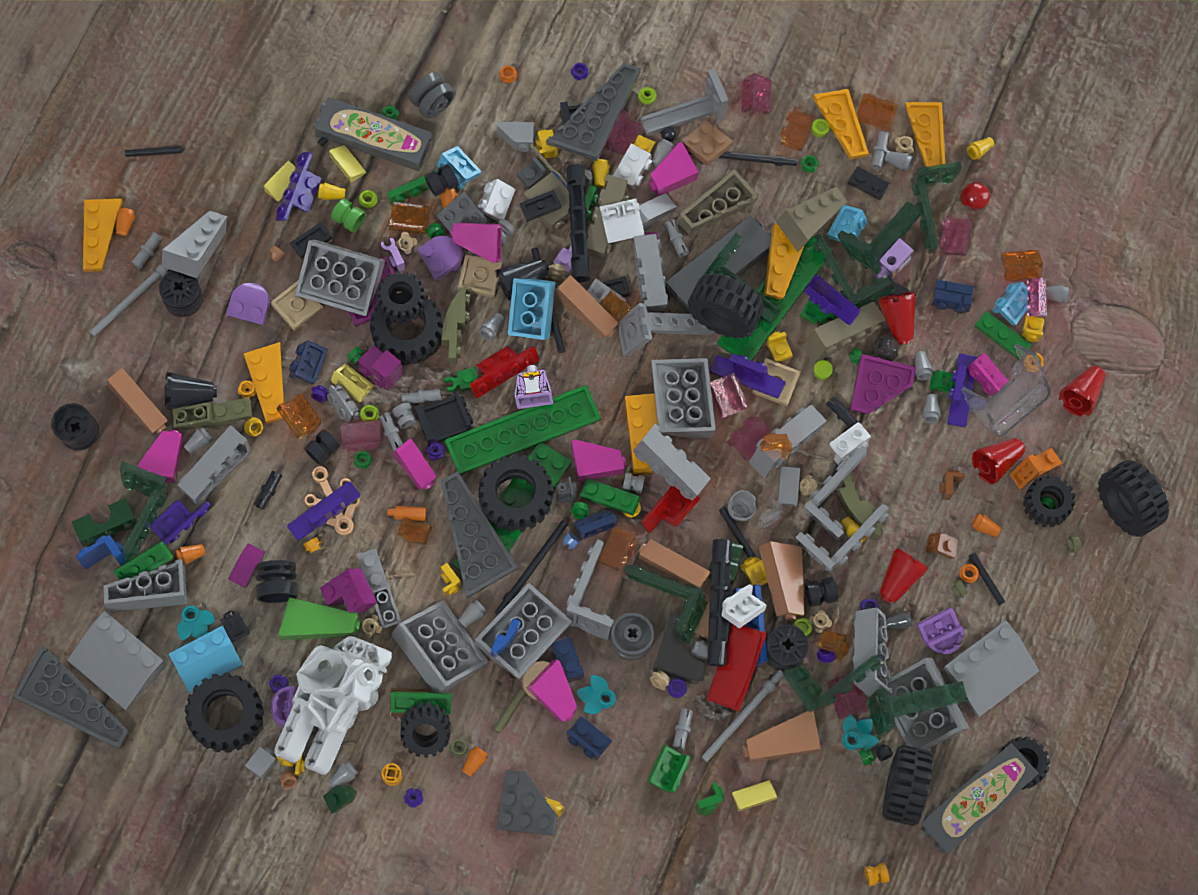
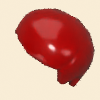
M979 182L968 184L961 190L960 194L962 205L968 206L972 210L983 209L989 203L991 197L989 189Z

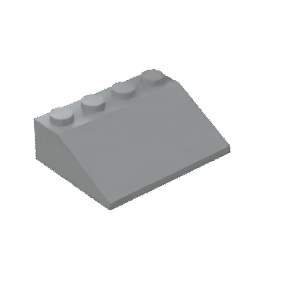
M309 240L295 295L367 316L386 260L318 240Z
M707 358L651 360L657 424L660 427L658 431L664 435L685 438H711L716 429Z
M528 583L475 639V644L493 661L517 679H520L570 626L572 620ZM512 619L519 620L520 628L512 642L498 656L492 657L491 649L497 635L506 636Z
M444 601L399 623L391 634L433 692L446 693L489 663Z
M105 611L90 626L67 660L126 711L167 666L159 656Z
M1004 621L948 663L942 669V672L979 718L1036 675L1039 669L1018 634L1007 621Z
M925 658L887 679L888 687L892 688V695L882 696V699L907 746L927 750L969 729L933 658Z

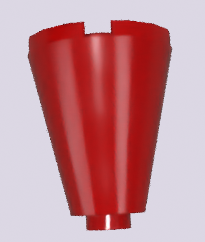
M903 292L899 295L892 294L881 297L878 300L895 342H899L900 345L911 343L910 340L914 339L915 292Z
M1090 366L1060 391L1059 401L1062 399L1063 407L1068 412L1079 417L1092 414L1106 377L1103 369L1098 366Z
M1013 438L979 448L972 453V465L974 469L978 468L980 472L978 476L983 481L994 484L1024 455L1025 445L1021 440Z
M898 548L895 549L879 590L880 598L888 604L891 601L896 603L927 572L928 567L920 561L913 559L906 552Z

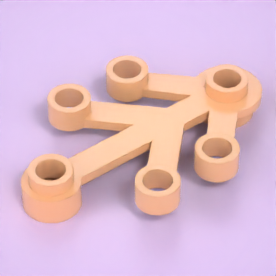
M322 466L314 468L312 472L315 482L320 483L327 497L333 493L327 481L328 472ZM322 473L324 474V477L322 479L317 478V475ZM348 478L342 479L340 482V486H342L345 482H351V480ZM313 494L305 497V504L308 507H313L322 501ZM313 498L314 502L308 503L307 500ZM359 498L356 504H350L347 507L344 515L341 512L335 516L336 519L330 518L326 524L334 526L335 531L340 535L350 534L354 528L351 518L355 508L360 505ZM345 523L348 525V527L346 529H342L341 525Z

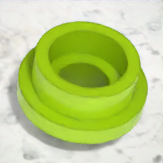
M651 87L642 88L638 93L639 101L644 105L652 104L656 100L655 90Z
M366 190L360 194L359 203L362 207L370 209L377 204L378 198L373 191ZM367 198L372 199L371 202H366L365 200Z
M366 405L361 409L360 417L363 422L372 424L378 420L379 410L374 405ZM372 412L373 416L367 417V413Z

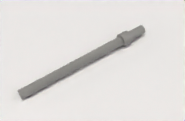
M160 264L148 279L89 332L95 337L160 277L163 278L169 269L162 267Z
M778 670L770 680L765 681L762 685L763 688L702 755L701 758L705 762L711 759L765 696L773 692L776 688L775 685L785 675L781 670Z

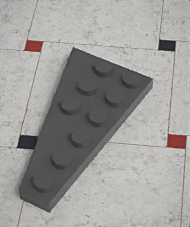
M623 63L609 77V80L603 86H600L591 98L589 97L570 116V119L557 129V132L552 137L550 136L546 140V144L598 161L641 73V69Z
M457 471L441 480L466 598L468 599L516 571L517 566Z
M42 644L13 698L120 750L129 731Z

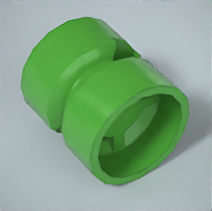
M343 198L334 207L331 219L339 224L343 223L346 229L354 233L364 222L366 212L358 207L353 208V204Z

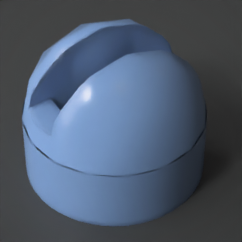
M570 532L563 539V545L568 544V549H574L580 543V540Z

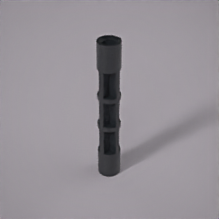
M573 164L566 168L570 207L568 213L570 215L571 227L569 235L572 248L571 276L577 282H587L590 280V259L587 247L585 167L580 164Z
M714 539L712 545L707 665L724 667L727 663V647L725 646L728 641V620L722 616V604L727 597H730L731 562L729 560L732 554V541L727 539Z

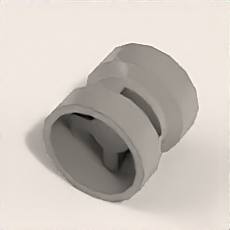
M501 219L498 224H502V245H504L507 237L511 236L515 229L508 221Z
M410 403L400 404L392 410L394 416L398 418V425L401 429L408 428L417 422L416 416L411 412L412 407Z
M626 472L622 490L626 492L632 490L636 494H641L645 476H633L632 473Z

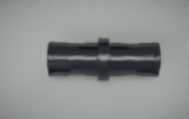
M835 396L830 399L835 406L830 401L826 403L837 415L836 418L842 420L849 429L853 426L851 422L854 424L858 423V420L849 412L850 410L845 408Z
M271 471L265 485H262L260 488V494L253 503L256 507L265 510L271 496L275 495V489L283 477L280 473Z

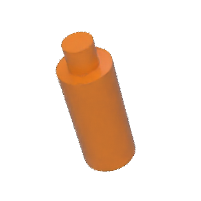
M395 505V508H388L387 516H394V519L426 521L427 509L426 507Z

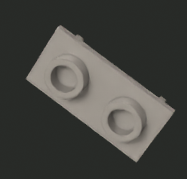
M339 384L336 386L331 385L327 395L328 401L333 404L338 411L339 417L348 425L352 417L356 419L360 416V410L353 400L346 403L350 396L343 386Z

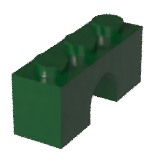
M126 498L108 505L111 516L104 524L95 523L90 514L71 522L83 547L92 546L102 536L110 535L112 538L117 532L130 530L135 524H138Z

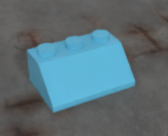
M513 278L508 335L540 340L550 338L556 282Z
M223 626L169 653L189 693L193 692L196 684L200 686L202 684L201 680L204 678L209 680L213 674L217 673L219 676H223V673H229L243 665Z

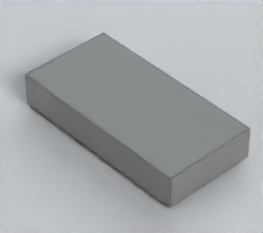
M781 466L778 505L797 507L800 468Z

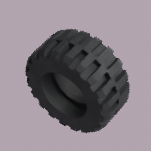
M709 273L700 277L688 300L689 312L694 319L698 320V323L706 326L710 331L713 330L719 335L722 334L729 338L734 337V339L750 336L754 332L764 311L762 299L755 290L750 289V286L741 283L738 279L718 273L715 275Z
M406 291L396 292L391 296L390 300L396 304H405L410 301L412 295ZM426 294L425 308H423L421 315L417 314L424 322L425 327L423 332L414 339L401 340L392 336L389 332L390 318L386 319L384 314H381L378 303L374 307L375 311L371 313L370 330L374 345L383 353L386 350L401 361V365H407V362H412V365L418 364L417 360L419 359L422 361L427 360V355H433L436 352L435 347H439L441 344L443 329L441 312L436 307L434 300H428V295Z
M511 454L512 458L500 457L499 462L493 461L491 467L484 470V476L479 481V503L483 513L488 517V521L492 525L496 523L497 528L501 530L504 527L508 528V532H514V529H519L520 532H523L526 527H530V529L536 527V523H541L545 519V514L549 513L553 498V486L551 485L550 475L546 474L547 470L544 466L540 467L537 460L533 459L530 461L529 456L523 455L522 458H517V454ZM510 479H522L533 487V500L521 508L507 507L498 499L497 491L499 486Z
M1125 460L1101 475L1098 481L1100 500L1103 502V507L1107 510L1109 517L1114 520V523L1122 531L1128 532V535L1142 537L1166 522L1169 515V502L1166 500V493L1163 492L1160 482L1158 483L1154 474H1151L1147 467H1143L1141 463L1133 460Z
M217 673L213 674L209 680L207 678L201 680L202 684L200 686L196 684L193 688V694H189L187 698L188 705H185V720L194 738L203 747L210 748L214 752L219 753L220 751L230 753L233 749L238 751L243 749L242 746L247 743L249 745L252 742V738L254 736L257 737L259 734V727L263 725L264 721L262 718L264 708L261 698L251 683L243 680L241 676L236 674L231 676L230 673H223V676H219ZM222 696H233L243 706L241 720L237 725L228 730H216L208 724L206 719L209 705L215 699Z
M907 745L897 747L890 767L884 795L882 814L886 820L910 826L919 823L924 811L932 776L933 754L930 751Z

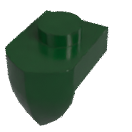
M340 785L323 795L331 814L337 813L353 802L357 791L350 786Z

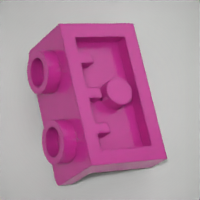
M985 353L981 354L966 367L970 375L980 383L982 389L990 396L997 393L1008 382L1007 378Z

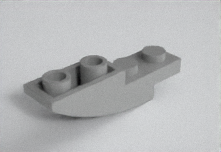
M376 548L357 554L362 571L377 601V604L374 606L382 628L401 623Z

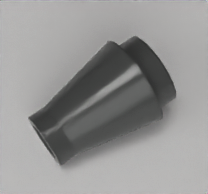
M902 610L886 618L887 630L908 629V627L912 626L909 611L904 612Z

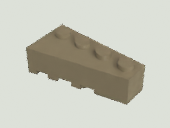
M734 169L679 215L677 222L689 235L755 204L759 196Z
M606 174L605 190L601 189L598 201L599 207L595 208L592 218L593 224L591 223L588 229V256L604 261L605 255L610 254L612 244L607 241L600 207L629 200L627 195L628 180Z
M835 187L786 210L776 223L798 252L837 214L847 200L840 190Z
M871 302L859 308L860 312L851 325L837 318L815 328L802 345L813 364L857 340H862L870 333L874 334L880 331L886 319L876 304Z

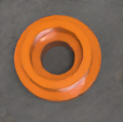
M972 564L963 565L959 571V577L965 583H973L979 576L978 569ZM965 572H971L972 576L967 577Z

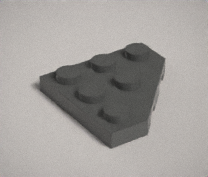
M506 770L496 829L499 831L555 836L558 815L531 780L529 774L525 771Z

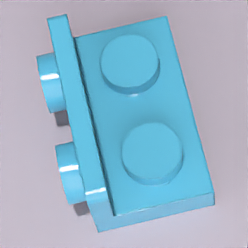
M458 146L442 153L437 163L438 168L449 164L458 180L459 185L456 187L459 190H462L467 182L479 177L481 170Z
M844 205L827 233L828 238L843 242L848 249H852L853 245L858 241L862 229L867 224V218L863 210Z
M1023 282L1009 284L1005 289L1004 295L995 302V307L992 309L994 313H1001L1011 325H1016L1037 298Z

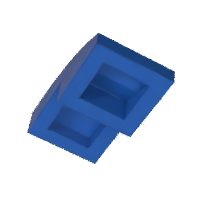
M512 619L506 636L497 635L491 649L492 657L498 656L512 642L520 628L519 620Z

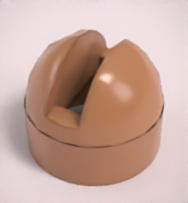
M274 245L269 251L270 259L276 262L285 256V253Z
M286 771L287 773L281 774L280 782L283 788L290 789L297 784V779L293 772Z

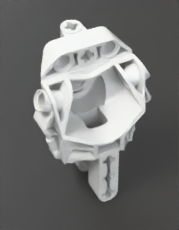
M352 636L339 642L333 649L322 645L315 647L296 674L299 686L292 700V710L275 746V755L292 763L297 762L303 753L313 727H319L305 759V767L321 775L327 774L332 767L345 734L353 726L358 712L368 710L369 707L376 704L378 700V692L376 690L382 682L383 672H387L386 667L391 661L392 652Z

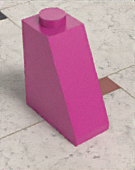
M682 142L678 143L650 174V182L648 184L650 190L655 192L657 197L696 181L698 178V171Z
M453 223L451 237L454 243L492 263L501 262L502 224Z
M168 430V432H161L136 466L134 472L137 478L176 483L184 438L179 431Z
M411 438L391 453L419 490L423 487L427 490L435 484L433 480L437 476Z
M571 440L578 482L624 473L627 463L625 456H621L620 450L584 441Z
M552 660L526 689L559 722H567L575 715L574 711L577 705L561 663L558 660Z

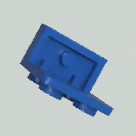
M108 535L97 539L96 543L92 546L81 549L76 558L84 569H88L110 554H113L120 565L127 562L126 558L129 556L119 541L115 543L111 536Z

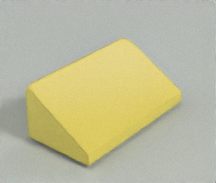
M345 145L329 151L330 157L351 183L366 174V171Z
M287 161L264 185L265 192L277 202L283 199V193L290 183V175L296 168L290 161Z
M346 363L334 371L331 378L333 384L343 386L348 395L358 403L374 388L371 382Z
M770 780L732 792L738 812L776 800L777 798Z

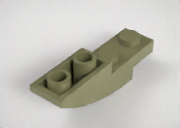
M462 287L452 300L443 324L442 346L449 347V364L457 365V358H461V347H457V340H461V329H465V323H469V311H466V305H470V294H466V287Z
M249 398L217 404H210L208 402L173 409L174 428L225 426L236 424V421L252 418L251 400Z
M850 472L840 483L842 488L838 490L837 497L848 516L862 526L875 512L872 504H869L868 499L860 501V492L858 489H855L853 485L854 478ZM880 522L874 526L876 530L870 535L874 540H879L882 535L883 529Z

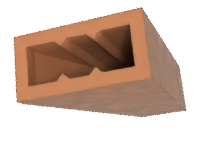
M571 275L555 288L554 299L599 338L603 339L606 336L609 338L616 332L615 327L618 322Z
M123 368L107 379L106 385L152 435L155 432L159 434L167 428L165 424L168 420Z
M651 539L647 544L644 542L638 550L640 561L696 597L708 582L710 571Z
M772 541L760 545L759 550L776 616L783 617L786 621H795L797 617L804 615L802 547Z
M809 710L747 739L745 746H742L744 758H747L748 763L818 753L821 748L814 711Z

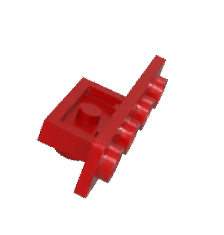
M506 346L478 363V370L483 376L470 383V388L475 398L481 397L522 372L528 366L538 362L540 359L535 347L531 346L517 355L509 346Z
M670 486L665 495L645 515L641 523L649 533L653 531L661 520L677 527L700 498L697 495L693 500L687 499L682 496L680 490L675 486Z

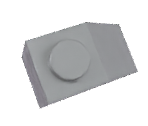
M497 121V133L514 150L521 152L532 150L530 144H533L534 122Z

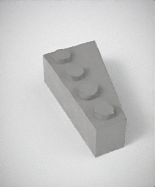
M212 211L207 212L162 250V267L198 278L226 234L227 216Z
M656 234L634 236L632 241L640 301L646 304L647 312L665 311L669 303L668 295L665 292L666 279L662 274V269L664 268L663 258H660L659 250H661L660 239H657Z
M812 405L806 409L802 407L795 414L796 417L793 419L791 417L782 424V428H775L770 433L768 439L763 438L757 443L756 446L758 448L749 464L764 479L770 475L773 466L777 469L788 457V454L791 456L800 448V443L804 445L823 428L827 420Z
M655 423L632 452L635 453V456L640 461L646 462L653 472L663 476L669 485L675 486L680 490L682 496L693 500L711 478L694 461L689 462L686 453L682 449L675 448L671 444L672 439L668 435L664 437L658 431L660 427Z
M230 425L188 474H185L179 480L178 487L180 491L197 506L251 453L247 439Z
M180 559L175 561L176 563L159 566L156 570L139 573L138 576L127 577L104 585V604L108 613L187 604L186 573L183 560Z
M878 608L856 611L853 622L855 637H853L854 655L852 656L854 672L852 673V681L870 698L892 695V688L888 687L887 679L891 678L890 670H887L886 666L889 652L884 644V641H887L886 616Z

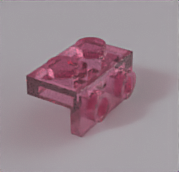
M753 73L743 80L742 112L746 113L749 110H754L765 115L770 113L772 79Z
M622 110L607 140L611 151L625 155L630 144L634 145L642 129V124L633 122L627 111Z
M947 214L946 220L943 221V234L939 238V247L945 255L966 256L973 227L972 219H954L952 214Z
M1046 278L1027 279L1028 317H1045L1047 315Z
M734 373L710 382L711 393L721 418L748 408L746 396L742 394L740 381Z
M749 417L743 422V426L739 430L734 431L730 435L727 443L730 446H734L743 459L748 461L758 448L756 446L757 443L763 438L768 439L771 430L761 418Z
M379 420L340 424L343 449L347 448V451L359 450L358 447L365 446L366 449H376L378 445H381Z
M852 674L838 676L827 683L839 720L868 712L862 690L853 683Z

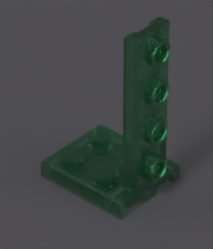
M961 162L917 168V173H914V178H911L912 192L917 197L916 211L921 216L920 229L924 231L925 235L923 244L924 248L928 249V254L934 253L939 245L926 187L933 186L937 182H943V184L953 182L962 170Z
M906 202L870 244L864 240L861 242L853 233L850 232L848 234L843 230L837 236L852 261L857 260L861 263L862 267L865 269L870 268L875 275H878L882 271L878 264L879 260L906 233L924 211L911 202Z
M737 233L733 235L704 275L709 273L715 275L718 273L747 284L725 267L732 258L730 253L734 255L740 247L737 244L742 238ZM757 292L764 305V311L760 318L771 325L780 313V309Z
M821 234L814 236L817 241L814 243L819 253L823 252L825 256L822 259L827 269L831 268L834 274L831 276L836 285L840 283L843 289L840 293L857 308H861L871 302H876L879 298L895 291L889 277H881L875 280L872 286H864L857 291V294H854Z
M122 461L119 467L122 485L128 490H137L142 492L143 495L150 497L123 548L125 560L131 562L133 556L136 557L138 555L140 543L147 538L148 528L151 523L155 522L157 518L156 512L159 507L164 505L168 493H166L167 484H164L166 477Z
M626 565L624 571L628 574L629 579L685 599L681 617H678L675 622V630L682 642L690 645L708 606V602L705 601V595L701 594L702 589L689 584L683 586L678 584L679 582L675 579H664L653 571L650 573L645 572L643 568L637 565H633V567Z
M883 654L870 657L824 694L822 693L821 686L813 681L810 671L803 667V665L789 668L782 674L809 712H812L821 707L824 708L826 705H832L837 701L836 696L840 693L844 695L852 689L851 685L857 682L858 684L866 679V673L870 670L874 672L882 666L881 662L886 658Z
M963 681L889 698L886 689L883 688L877 690L866 702L873 721L876 737L882 738L896 727L894 718L968 701Z

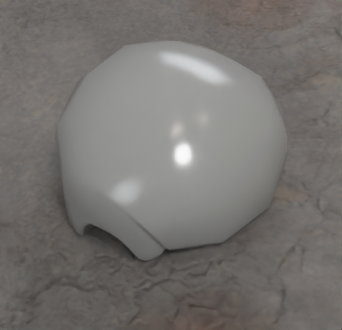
M745 490L735 492L730 497L727 505L728 513L732 519L740 522L750 520L757 510L755 496Z

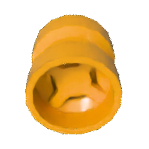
M389 763L383 767L381 773L384 783L388 786L398 785L402 780L400 767L394 763Z
M884 862L878 863L875 867H864L865 878L869 887L875 886L879 882H889V874Z

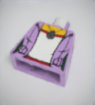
M899 238L879 260V269L874 276L881 282L887 276L893 279L912 261L914 250Z
M530 365L526 368V372L517 375L515 400L518 409L554 404L544 370H537L536 366Z

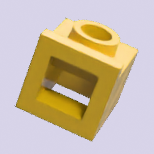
M552 129L538 131V140H535L537 150L545 159L558 157V148L546 144V140L554 135Z

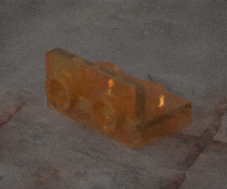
M864 93L856 115L860 122L890 131L898 105L891 100H883L873 94Z
M795 106L793 112L789 111L786 118L788 122L787 127L783 126L781 130V145L801 152L815 118L798 112L799 107Z
M299 393L294 400L279 404L276 408L297 439L313 434L322 423L302 393Z

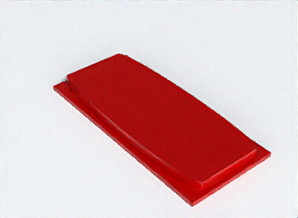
M734 624L732 625L727 645L725 646L727 647V663L724 667H717L706 697L707 701L740 712L768 633L744 625L740 628Z

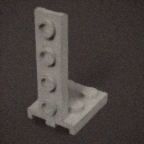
M708 70L707 78L705 79L706 86L704 87L706 96L641 117L640 121L646 136L715 114L718 122L725 120L728 98L716 70Z
M639 303L617 320L623 356H631L652 340L651 333L711 335L714 333L713 330L710 331L706 326L698 323V320L694 319L692 314L647 312L646 304Z
M863 445L860 448L856 447L849 454L851 458L846 463L843 461L836 468L838 472L833 477L830 475L823 482L825 486L820 491L818 489L815 490L810 496L811 501L804 505L805 512L838 542L844 538V527L836 520L832 522L829 519V513L822 507L819 509L818 507L864 459L867 450Z
M882 504L831 559L829 558V553L822 546L818 548L815 545V540L808 533L804 535L800 532L795 537L796 543L831 574L838 564L842 566L849 557L847 555L851 550L855 552L862 545L861 540L865 536L869 537L876 530L874 526L878 522L882 523L889 516L887 513L889 508Z
M597 539L595 545L591 544L587 555L590 557L588 562H583L580 572H583L581 579L577 577L573 587V589H576L574 595L570 594L567 600L566 616L572 620L570 626L608 640L614 620L606 614L599 615L594 613L588 607H579L602 553L603 541Z

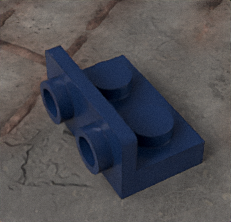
M309 340L302 344L300 343L295 351V354H297L296 359L292 361L289 367V371H291L289 377H297L312 385L315 384L328 349Z
M608 509L575 521L574 525L580 539L583 540L616 528L618 520L616 515L612 514L611 510Z
M582 716L566 732L567 740L573 746L577 747L578 745L584 749L583 753L590 759L594 757L598 760L612 743L609 737Z

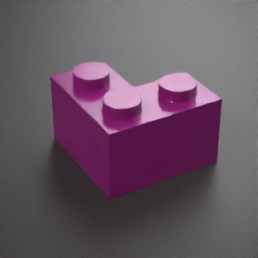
M374 345L358 360L360 372L366 377H372L374 379L373 382L379 388L384 387L387 391L403 375L401 361L386 350L383 353Z
M361 568L347 569L320 587L327 605H341L345 602L349 613H362L377 604Z

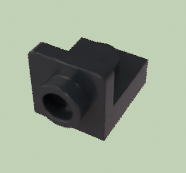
M230 610L222 615L223 618L220 621L232 643L250 634L238 611Z

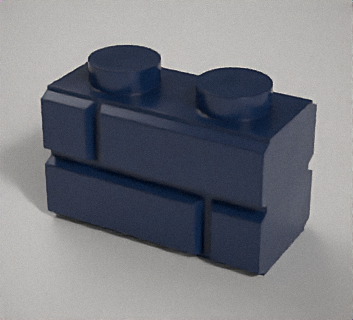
M937 279L934 284L931 305L936 306L939 310L949 308L954 309L957 313L968 312L972 303L974 286Z
M567 637L554 642L551 645V649L555 659L561 663L568 683L582 679L584 671L580 665L571 638Z

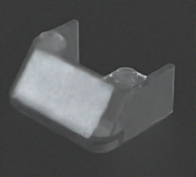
M1019 344L1014 345L1020 360L1012 366L1011 376L1013 380L988 401L985 397L965 387L961 389L970 411L997 437L1007 434L1043 404L1051 393L1037 354Z

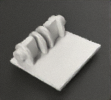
M636 199L600 207L608 243L645 235L639 213L640 207Z

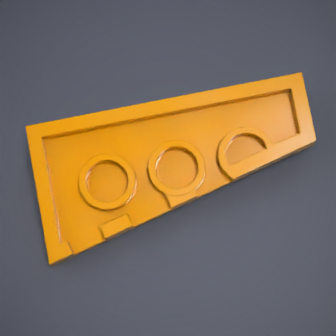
M844 89L814 94L813 100L849 159L867 157L869 152L849 90Z
M906 102L905 108L926 172H945L942 102Z
M122 198L84 200V272L104 270L110 241L113 238L114 227L117 223V212L123 203Z
M777 223L772 227L763 296L781 300L785 296L804 246L797 252Z
M278 342L244 353L267 424L285 418L281 343Z

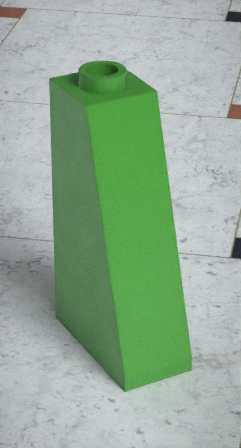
M289 597L279 637L281 640L354 637L355 632L360 630L361 620H359L357 613H349V611Z

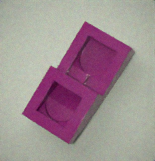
M247 543L228 580L246 588L254 574L255 565L261 563L265 551Z

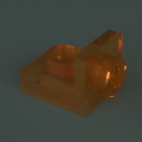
M612 291L599 303L618 322L632 309L628 303L621 300Z

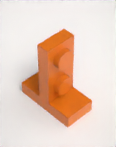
M1050 448L1036 456L1033 454L1028 456L1009 475L1021 490L1032 480L1059 467L1062 462L1053 449Z

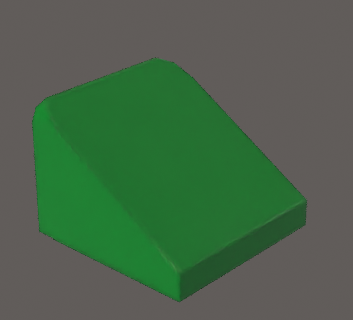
M941 369L933 371L929 389L949 393L950 387L953 388L954 381H951L952 374Z

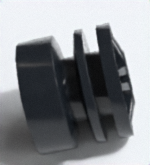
M172 270L161 279L159 292L164 306L169 313L181 318L189 317L201 308L203 295L197 278Z
M76 403L65 404L59 407L52 417L51 428L53 433L67 448L81 451L91 447L97 441L99 425L97 420L84 406Z
M271 560L256 564L255 572L257 574L255 579L262 582L256 585L257 601L284 603L288 602L289 597L298 598L297 583L292 581L297 578L295 572L296 563L287 560Z
M789 624L775 628L766 642L768 664L775 670H781L782 672H791L797 669L804 661L809 647L808 638L805 633L797 626ZM785 643H789V650H787L786 646H784Z

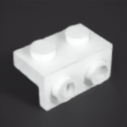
M630 144L613 176L628 180L630 188L635 189L636 185L640 186L644 178L642 174L645 169L648 170L652 164L651 154Z
M496 179L485 185V193L478 203V208L483 215L485 214L499 222L506 216L515 189Z
M859 422L833 440L829 445L836 453L834 460L838 465L843 461L846 463L851 458L849 454L856 447L860 448L863 445L867 448L869 446L868 442L871 436Z
M750 584L739 589L733 596L727 597L722 604V616L738 628L751 621L766 609V604L752 595L753 586Z

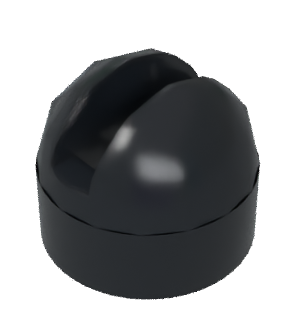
M674 127L666 128L660 132L662 138L669 142H672L676 137Z
M885 744L880 745L876 751L879 761H885L894 755L891 748Z

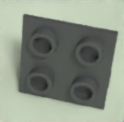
M465 192L461 193L436 215L450 233L453 223L485 224L488 221Z

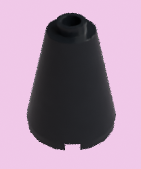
M538 258L495 270L496 278L500 276L499 285L506 298L511 300L513 278L542 280L548 275L549 267L545 260L541 261Z
M166 372L165 410L212 402L213 398L217 397V386H213V382Z

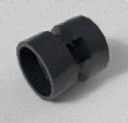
M449 164L438 168L437 173L433 171L424 176L428 187L435 197L445 193L446 188L450 190L459 185Z
M322 429L315 436V441L311 440L303 447L305 452L319 465H322L329 458L328 454H333L340 447L337 440L325 429Z
M833 577L822 579L820 583L816 580L805 583L806 596L810 607L820 606L823 602L827 604L838 602V591Z

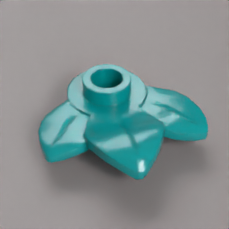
M193 605L186 606L181 612L182 620L177 626L178 635L182 641L188 639L191 635L198 639L208 634L207 625L213 624L215 618L207 610H199ZM194 613L195 616L194 618L189 619L188 614Z
M592 675L590 680L591 686L579 689L577 695L580 700L587 703L584 708L585 713L597 714L603 708H611L615 704L616 696L612 690L608 689L605 679ZM608 696L610 700L604 702L602 698Z
M849 715L844 720L842 725L844 734L841 739L844 748L856 750L865 747L868 750L877 745L879 739L870 735L873 726L872 719H862L857 722L852 715ZM848 738H853L855 743L850 744Z

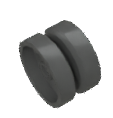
M432 72L414 85L408 97L414 106L419 107L420 113L425 118L430 119L438 116L452 103L456 96V91L451 85L445 83V79L440 73Z
M634 612L623 614L612 625L610 636L611 648L616 655L624 660L634 661L643 658L652 647L654 638L653 626L649 619L642 614Z

